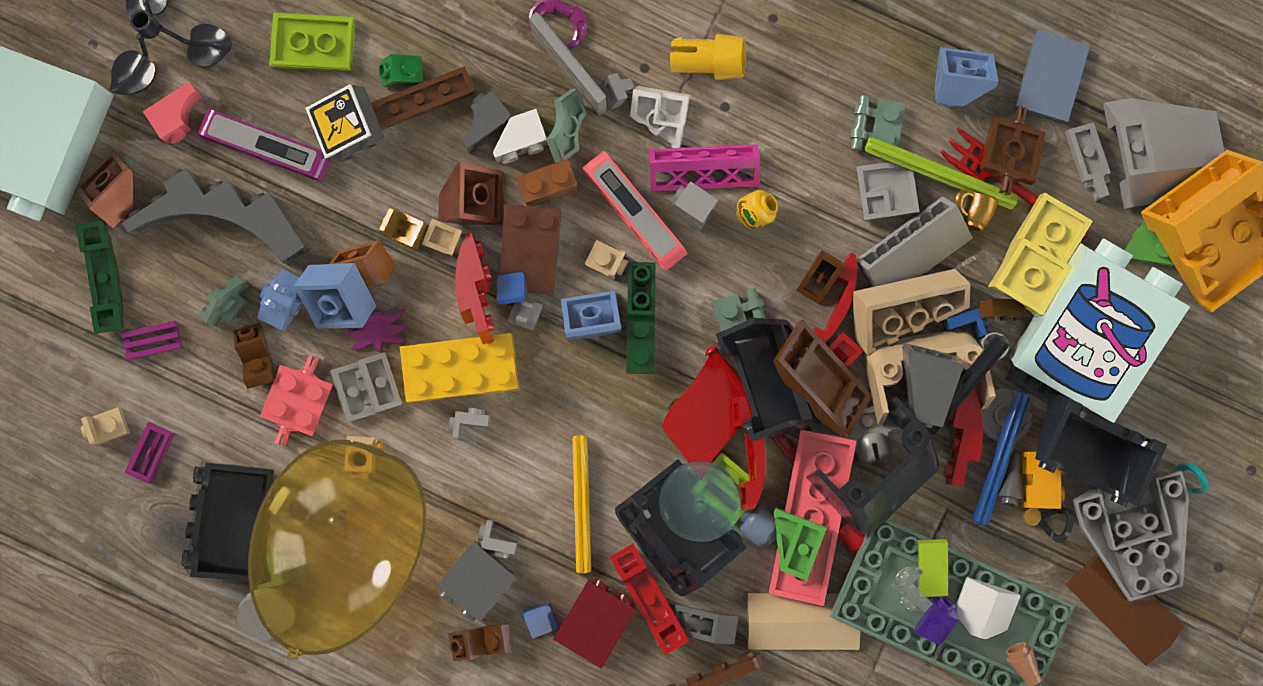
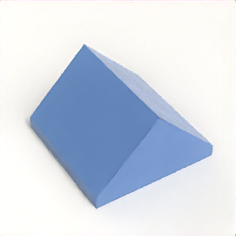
M615 291L561 299L567 341L621 333Z

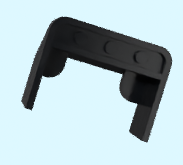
M897 396L887 401L888 415L902 429L900 440L910 455L877 487L870 491L864 483L852 480L838 489L820 469L806 476L810 483L845 521L860 534H869L876 531L939 469V458L928 430Z

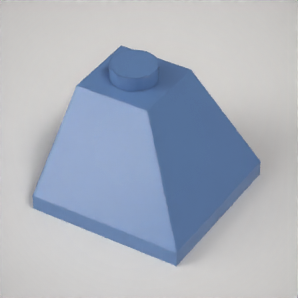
M940 47L934 88L936 103H941L948 107L954 105L965 106L997 87L998 76L994 54Z

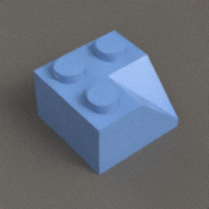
M355 263L308 265L294 285L298 296L317 329L362 328L376 307Z

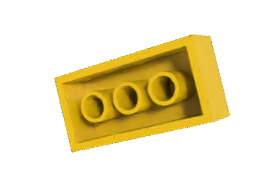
M511 333L492 335L493 342L484 345L480 337L401 346L400 354L406 402L411 404L520 390L513 335Z

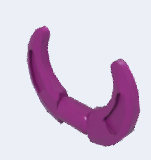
M559 0L538 1L531 9L529 17L536 12L543 16L554 11L570 17L569 20L574 27V37L568 44V48L572 49L578 46L585 38L588 27L583 11L578 6L574 8Z

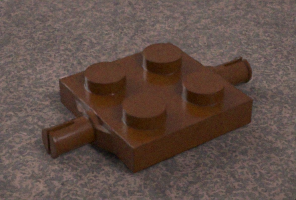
M1023 106L1016 107L1014 120L1007 121L997 117L990 120L980 168L982 171L1002 178L999 193H1004L1006 196L1011 195L1013 181L1028 185L1036 182L1045 132L1033 129L1028 124H1025L1028 109L1026 107L1023 108Z

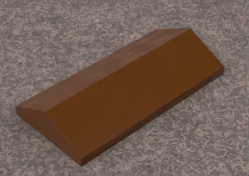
M1097 553L1065 584L1145 666L1168 650L1184 628V625L1154 595L1128 601Z

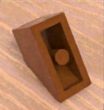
M379 240L340 250L329 263H355L367 287L386 284L397 266Z

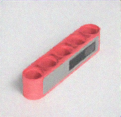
M602 151L582 168L589 180L665 271L687 255V251L606 152Z

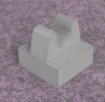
M618 73L608 75L600 85L603 93L606 95V101L610 110L620 107L628 98L627 95L631 94L630 90L635 88L631 78L620 80Z
M525 299L524 302H516L512 307L508 322L534 331L543 305Z

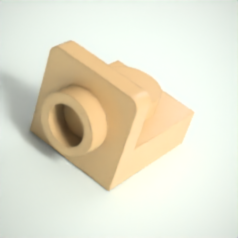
M596 240L584 265L614 280L617 274L622 276L628 261L625 260L626 252L618 251Z
M121 407L92 417L86 416L81 418L83 424L81 426V433L84 439L92 445H100L130 434Z

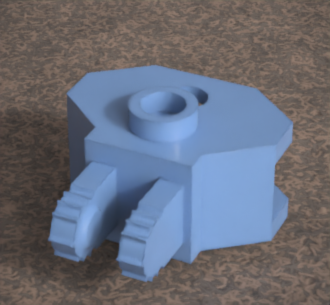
M282 269L276 278L272 279L270 284L267 283L260 294L262 300L257 318L285 331L303 304L294 288L295 283L300 277Z

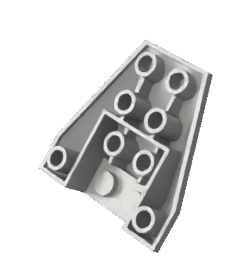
M1134 98L1103 103L1108 130L1116 129L1126 175V179L1119 182L1124 209L1153 204L1225 152L1216 111Z
M1182 471L1154 473L1139 506L1128 503L1126 507L1110 500L1111 494L1098 488H1092L1073 500L1080 528L1128 601L1183 586L1189 496Z

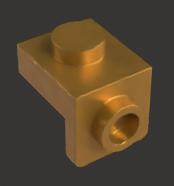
M390 207L382 221L379 232L394 241L418 250L429 225Z

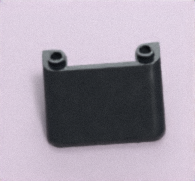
M751 318L716 334L718 340L717 348L721 356L734 357L753 417L748 418L743 424L744 430L751 441L774 437L822 423L815 418L810 404L803 396L785 385L774 364V359L794 329L791 323L785 319Z

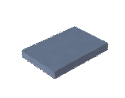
M1038 30L1035 33L1014 109L1017 106H1023V108L1026 107L1028 109V113L1066 124L1069 121L1090 45Z

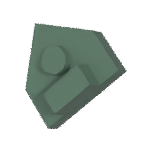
M238 276L232 277L227 281L229 286L220 289L216 288L209 293L207 297L209 306L208 308H202L199 318L212 326L221 317L231 323L249 303L241 295L250 284Z

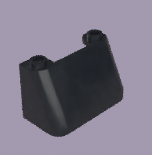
M1052 394L1047 403L1035 459L1040 461L1038 467L1054 473L1057 469L1111 494L1110 500L1126 507L1128 503L1139 506L1167 444L1154 438L1149 439L1137 431L1130 430L1118 423H1113L1101 415L1090 411L1089 408L1073 399Z
M677 459L615 508V514L669 587L676 594L686 596L706 584L747 547L743 543L740 534L735 530L723 529L720 531L687 488L691 484V471Z

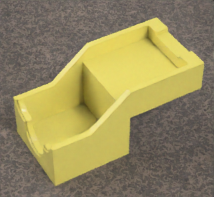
M1047 193L1039 195L1013 238L1005 258L988 288L1017 300L1035 316L1043 315L1070 272L1072 266L1067 263L1093 221Z

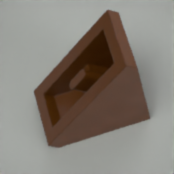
M821 250L796 291L820 305L846 264Z

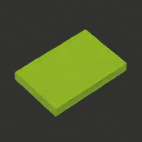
M273 13L269 66L279 69L352 73L356 19L343 16Z

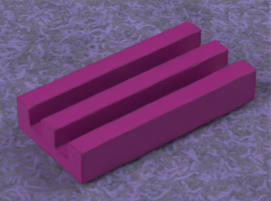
M177 321L121 333V337L124 339L123 347L127 353L125 354L126 360L183 348ZM173 329V333L131 342L133 337ZM175 339L173 344L133 352L134 347Z
M148 422L124 473L146 483L153 484L176 433ZM152 431H155L156 434L139 471H134ZM165 435L163 442L157 452V455L151 465V468L146 476L145 473L159 445V442L162 436Z

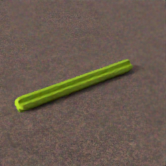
M870 137L866 143L865 151L869 154L959 190L988 195L996 199L998 205L1007 209H1013L1018 202L1017 194L1012 192L1008 196L1004 195V193L1000 194V188L877 138Z

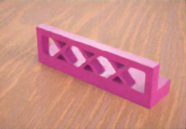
M757 144L649 149L651 191L678 190L682 185L687 187L690 181H687L682 176L687 171L694 170L700 176L691 182L701 189L760 186V155ZM742 168H754L753 178H741L737 173ZM715 169H723L728 173L722 179L715 180L710 176ZM656 172H668L673 176L668 182H656Z

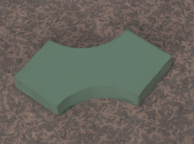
M570 89L554 101L556 122L553 131L546 140L555 163L568 159L580 149L578 130L587 112L578 89Z

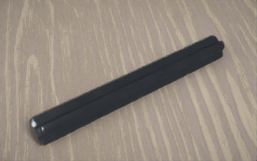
M996 335L961 376L945 422L1008 349L1010 343L1005 336ZM933 425L932 428H925L929 434L935 435L941 427Z

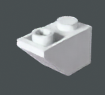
M536 109L509 119L493 151L497 163L501 161L503 164L514 162L518 159V155L527 152L529 155L540 153L544 150V146L548 145Z

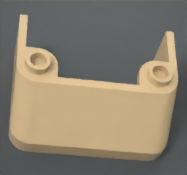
M955 329L898 338L899 341L890 345L884 343L875 347L876 351L868 355L864 353V362L877 424L883 425L889 413L884 387L897 384L903 375V343L956 355L964 363L962 370L966 372L983 351L973 336L966 330ZM990 370L976 385L981 409L988 408L996 396Z

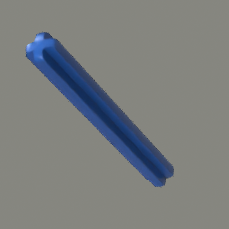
M1015 392L973 515V521L978 524L987 525L989 523L1030 401V396Z

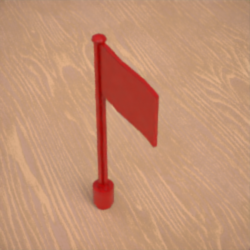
M717 345L710 346L706 350L705 357L708 356L703 367L694 382L670 408L661 425L663 431L701 480H703L705 472L714 457L739 428L733 427L731 400L744 396L748 401L741 378L727 360L721 356ZM781 434L771 437L794 466L797 451L786 436ZM842 517L838 537L850 553L854 552L856 555L866 534L857 533Z

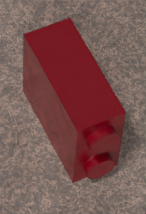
M595 578L594 581L587 580L553 640L602 669L635 613L636 607L632 605L633 599L621 592L616 596L608 591L610 587L608 584Z

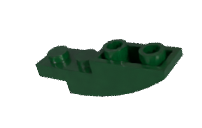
M628 262L626 374H654L656 262Z

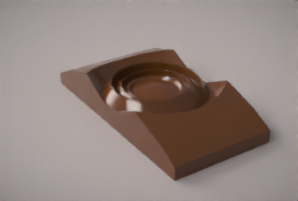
M800 320L774 359L776 369L785 385L803 396L810 404L815 418L842 437H849L872 395L804 320Z

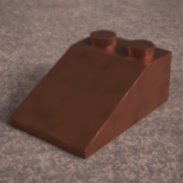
M505 204L500 275L523 272L528 289L527 293L554 295L562 216L560 209Z

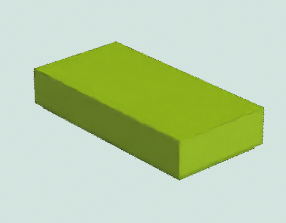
M946 539L918 540L919 597L948 596V542Z

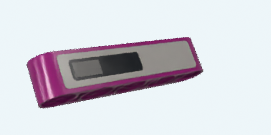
M207 109L197 134L211 142L319 182H323L331 159H326L323 152L319 149L211 109Z

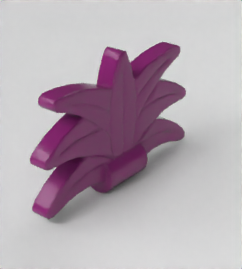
M402 309L393 314H383L382 310L373 311L362 328L345 332L347 337L360 340L351 346V350H358L373 343L375 349L380 352L383 342L404 343L405 339L398 338L395 335L402 332L407 327V324L394 325L392 323L399 320L404 315L405 310Z

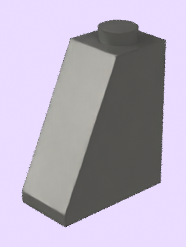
M903 343L902 353L909 410L925 427L932 428L933 425L943 427L964 363L956 355Z

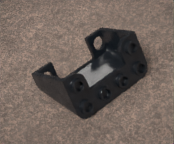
M201 461L200 466L194 467L193 483L197 484L196 494H191L189 501V511H193L192 522H187L185 538L189 539L188 550H183L181 566L186 569V573L190 577L260 582L263 561L260 546L267 497L271 498L274 469Z

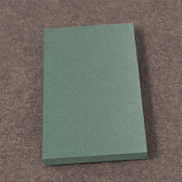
M889 519L876 531L865 535L829 617L981 686H1027L1006 660L1008 657L1006 650L1009 647L1020 642H1026L1028 647L1033 649L1038 670L1042 677V681L1035 686H1042L1076 605L948 547V596L938 597H946L956 606L966 577H970L1020 594V599L1007 631L988 639L978 638L971 635L958 618L957 623L940 646L916 634L915 631L916 625L930 606V597H919L918 540L932 539Z

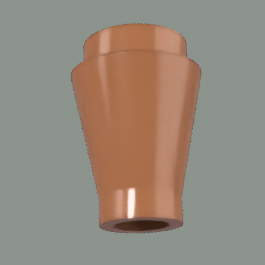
M1020 642L1006 650L1007 662L1024 680L1027 686H1035L1042 681L1032 647H1028L1026 642Z

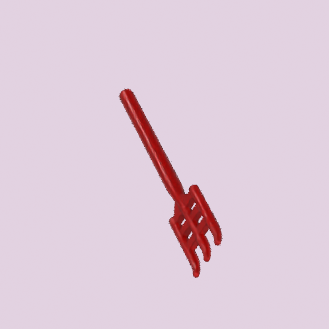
M958 127V133L971 145L968 149H965L953 139H949V143L963 157L958 161L942 150L941 154L950 164L969 176L985 181L984 178L993 177L1001 184L1002 178L995 174L982 171L978 175L974 172L978 166L981 167L985 145ZM975 148L981 151L978 156L972 153ZM968 159L973 162L970 168L964 165ZM1013 181L1011 191L1033 206L1038 196L1017 181ZM1087 230V232L1085 233V235L1083 236L1082 240H1085V239L1088 238V236H1089L1088 230Z

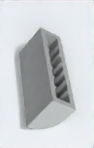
M942 196L856 259L857 265L871 287L922 276L973 237L958 206Z

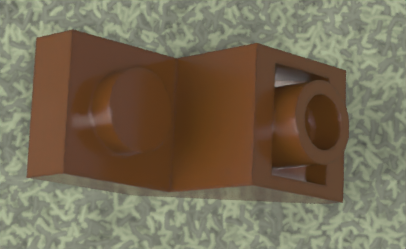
M261 323L251 326L247 325L234 330V348L243 363V382L247 389L274 381L273 362Z
M509 623L487 625L448 633L453 661L471 660L485 655L506 654L514 651Z

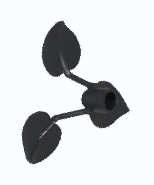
M126 0V11L130 17V25L138 32L136 38L139 40L143 54L141 55L137 51L129 50L121 53L116 58L111 70L110 91L120 95L136 94L148 88L154 81L156 66L147 60L149 54L144 41L145 38L152 39L157 37L160 32H163L189 45L187 49L188 59L194 65L202 68L211 67L222 60L231 50L232 42L222 29L211 24H200L193 27L190 33V40L166 29L153 15L163 13L167 8L169 0Z

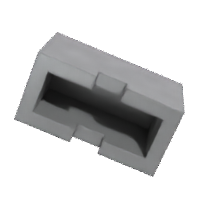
M690 181L687 187L682 185L674 195L672 202L674 205L673 214L700 232L714 212L718 200Z

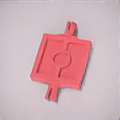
M308 355L303 370H293L280 365L260 417L273 421L280 427L274 443L286 446L291 431H300L314 436L333 388V384L320 380L314 375L320 360L319 358Z

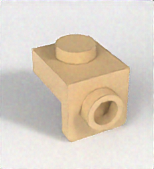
M432 219L422 244L453 257L455 252H460L464 237H462L463 231Z

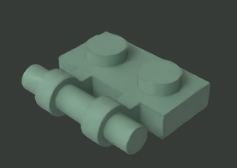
M860 96L859 103L855 106L854 111L856 116L855 127L851 130L850 139H852L851 150L862 151L863 142L867 143L870 137L898 147L906 103L878 99L876 109L869 107L870 97ZM867 118L874 120L872 133L865 131Z
M756 288L746 291L748 302L741 304L738 294L711 302L720 332L747 321L744 312L752 310L754 318H766L762 308L764 306L762 297L759 298Z

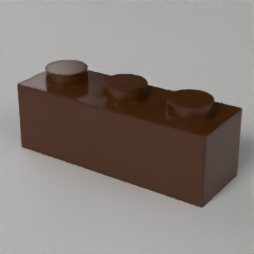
M987 299L979 301L980 318H988V321L999 320L998 318H1000V321H1009L1011 318L1012 321H1020L1022 317L1029 316V310L1015 299Z

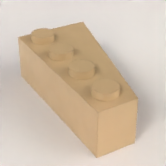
M956 269L853 291L854 340L868 355L875 352V347L884 343L890 345L899 341L898 337L910 331L916 333L924 329L923 327L934 320L940 322L970 308L971 283Z

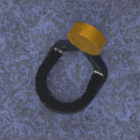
M1065 507L1040 513L1036 508H1026L1022 513V520L1030 526L1038 524L1053 541L1063 542L1071 534L1074 514L1072 510ZM1064 513L1066 515V525L1060 535L1053 533L1041 520L1055 514Z

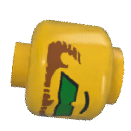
M756 190L739 199L736 215L740 223L749 229L755 230L775 220L778 204L772 194L764 190Z

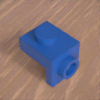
M979 309L966 313L963 310L941 321L944 331L971 324L976 339L987 335L988 323L986 318H980Z

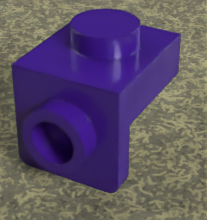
M935 596L929 598L930 606L916 625L915 631L916 634L941 646L957 623L958 615L957 608L950 599Z

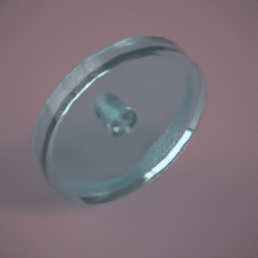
M708 462L684 464L673 470L662 485L659 497L661 516L666 525L675 534L684 539L696 542L717 539L734 526L740 513L741 497L737 483L727 471L715 464Z

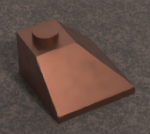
M113 150L75 189L88 208L114 228L118 223L124 222L133 209V172L120 155Z
M457 163L439 193L438 221L460 225H502L503 171Z

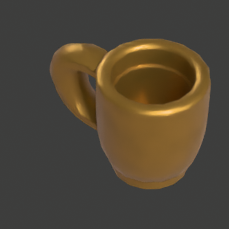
M960 190L954 196V204L958 206L967 227L983 232L984 228H987L993 218L998 201L988 195L967 190ZM966 197H968L967 202H966V205H965V208H964V207H963V205H964V200H965Z

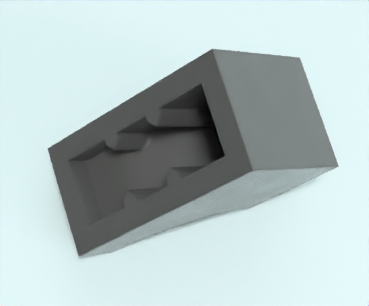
M493 90L488 94L486 92L479 94L473 100L474 104L470 106L474 113L473 124L469 132L461 139L469 153H472L503 131L512 117Z
M675 604L674 614L687 637L714 644H734L739 616Z

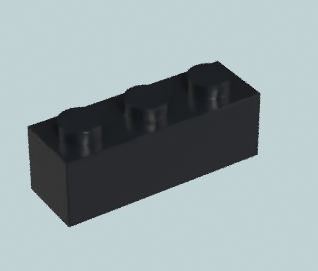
M1014 364L1005 380L1045 403H1048L1052 394H1061V392L1014 366Z

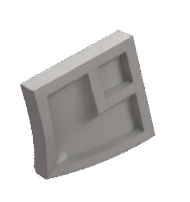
M892 162L857 166L864 222L919 213L912 170Z

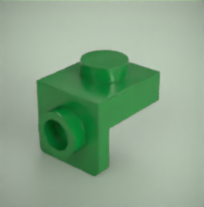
M390 54L381 60L378 72L379 77L382 79V86L390 87L393 84L418 85L423 83L422 57Z

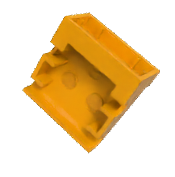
M1226 150L1141 212L1148 230L1155 232L1193 297L1205 310L1212 313L1263 275V161Z

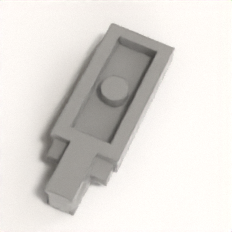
M1089 123L1067 130L1065 135L1085 189L1090 188L1094 201L1106 198L1110 195L1106 183L1110 182L1109 174L1111 172L1095 124Z

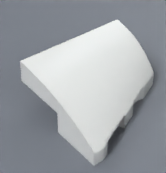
M637 86L633 89L630 117L638 123L646 125L649 131L656 136L659 135L672 144V148H680L690 95Z

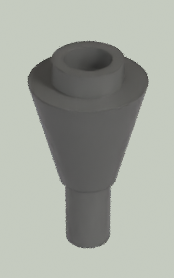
M1011 454L1009 471L1005 475L997 496L1001 500V504L1017 507L1018 503L1024 502L1020 473L1021 455Z

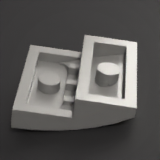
M385 352L330 371L347 424L402 405Z

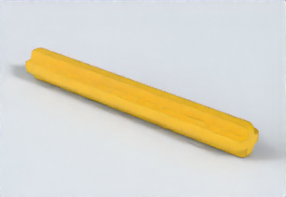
M578 435L572 438L576 572L586 574L591 572L588 438L585 435Z

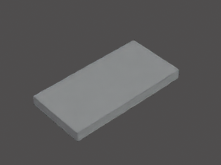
M537 12L529 17L533 36L576 89L579 90L580 94L598 116H600L607 108L606 95L541 15Z

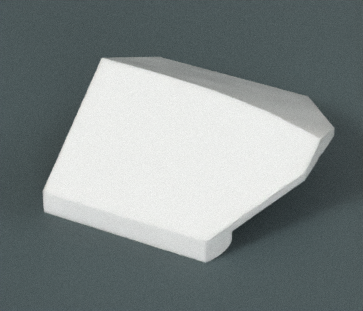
M966 577L956 603L958 618L971 635L988 639L1007 631L1020 599V594Z

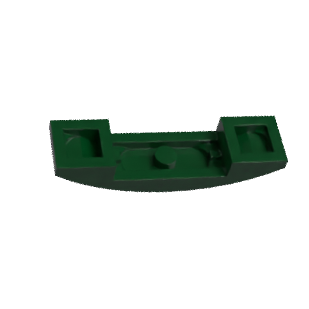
M102 220L77 224L75 226L80 252L84 253L93 306L90 307L94 334L123 330L124 316L120 278L106 223Z

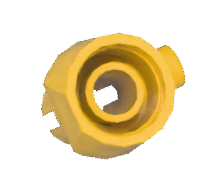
M717 33L715 40L683 39V37L672 40L671 48L674 49V52H670V68L672 73H714L715 80L744 77L746 67V42L744 37Z

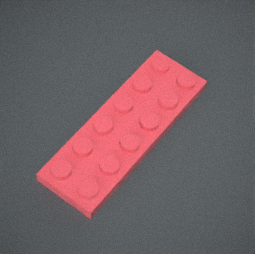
M801 429L785 511L827 526L807 581L780 571L779 550L777 549L769 594L824 606L842 516L810 483L806 476L820 469L840 489L845 483L849 482L857 440Z

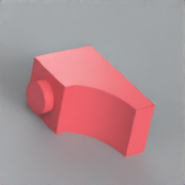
M188 82L144 110L143 113L160 139L167 144L171 142L177 143L186 137V133L191 130L188 125L189 114L196 102L202 98V95L193 84Z

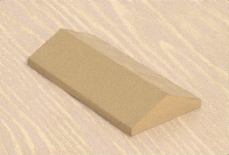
M747 593V649L859 650L861 631L829 617L839 593H826L824 606L769 593Z

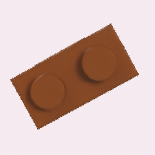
M568 159L516 177L526 206L534 207L578 191V185Z

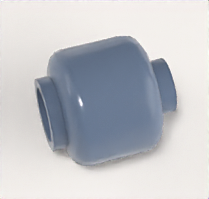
M757 505L753 510H746L739 518L742 521L740 532L755 545L762 546L766 544L769 546L775 540L777 532L774 513L764 505Z

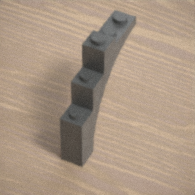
M186 168L184 170H176L168 176V180L163 183L168 191L167 194L157 195L151 200L149 206L144 209L134 210L127 216L128 219L122 223L128 233L138 236L155 226L175 220L192 218L214 219L240 226L253 233L267 244L278 259L286 265H289L310 251L272 194L269 192L266 194L260 193L250 200L251 204L247 206L236 187L228 180L213 184L209 188L210 192L206 193L195 175Z

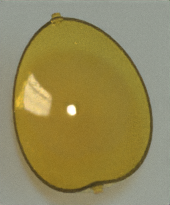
M331 440L305 450L279 474L259 509L251 535L248 557V578L251 597L262 625L279 644L287 648L289 651L287 656L291 659L298 660L302 655L328 654L359 640L372 630L395 605L417 565L426 529L424 493L419 479L411 467L403 460L383 449L385 444L373 440L372 445L351 440Z

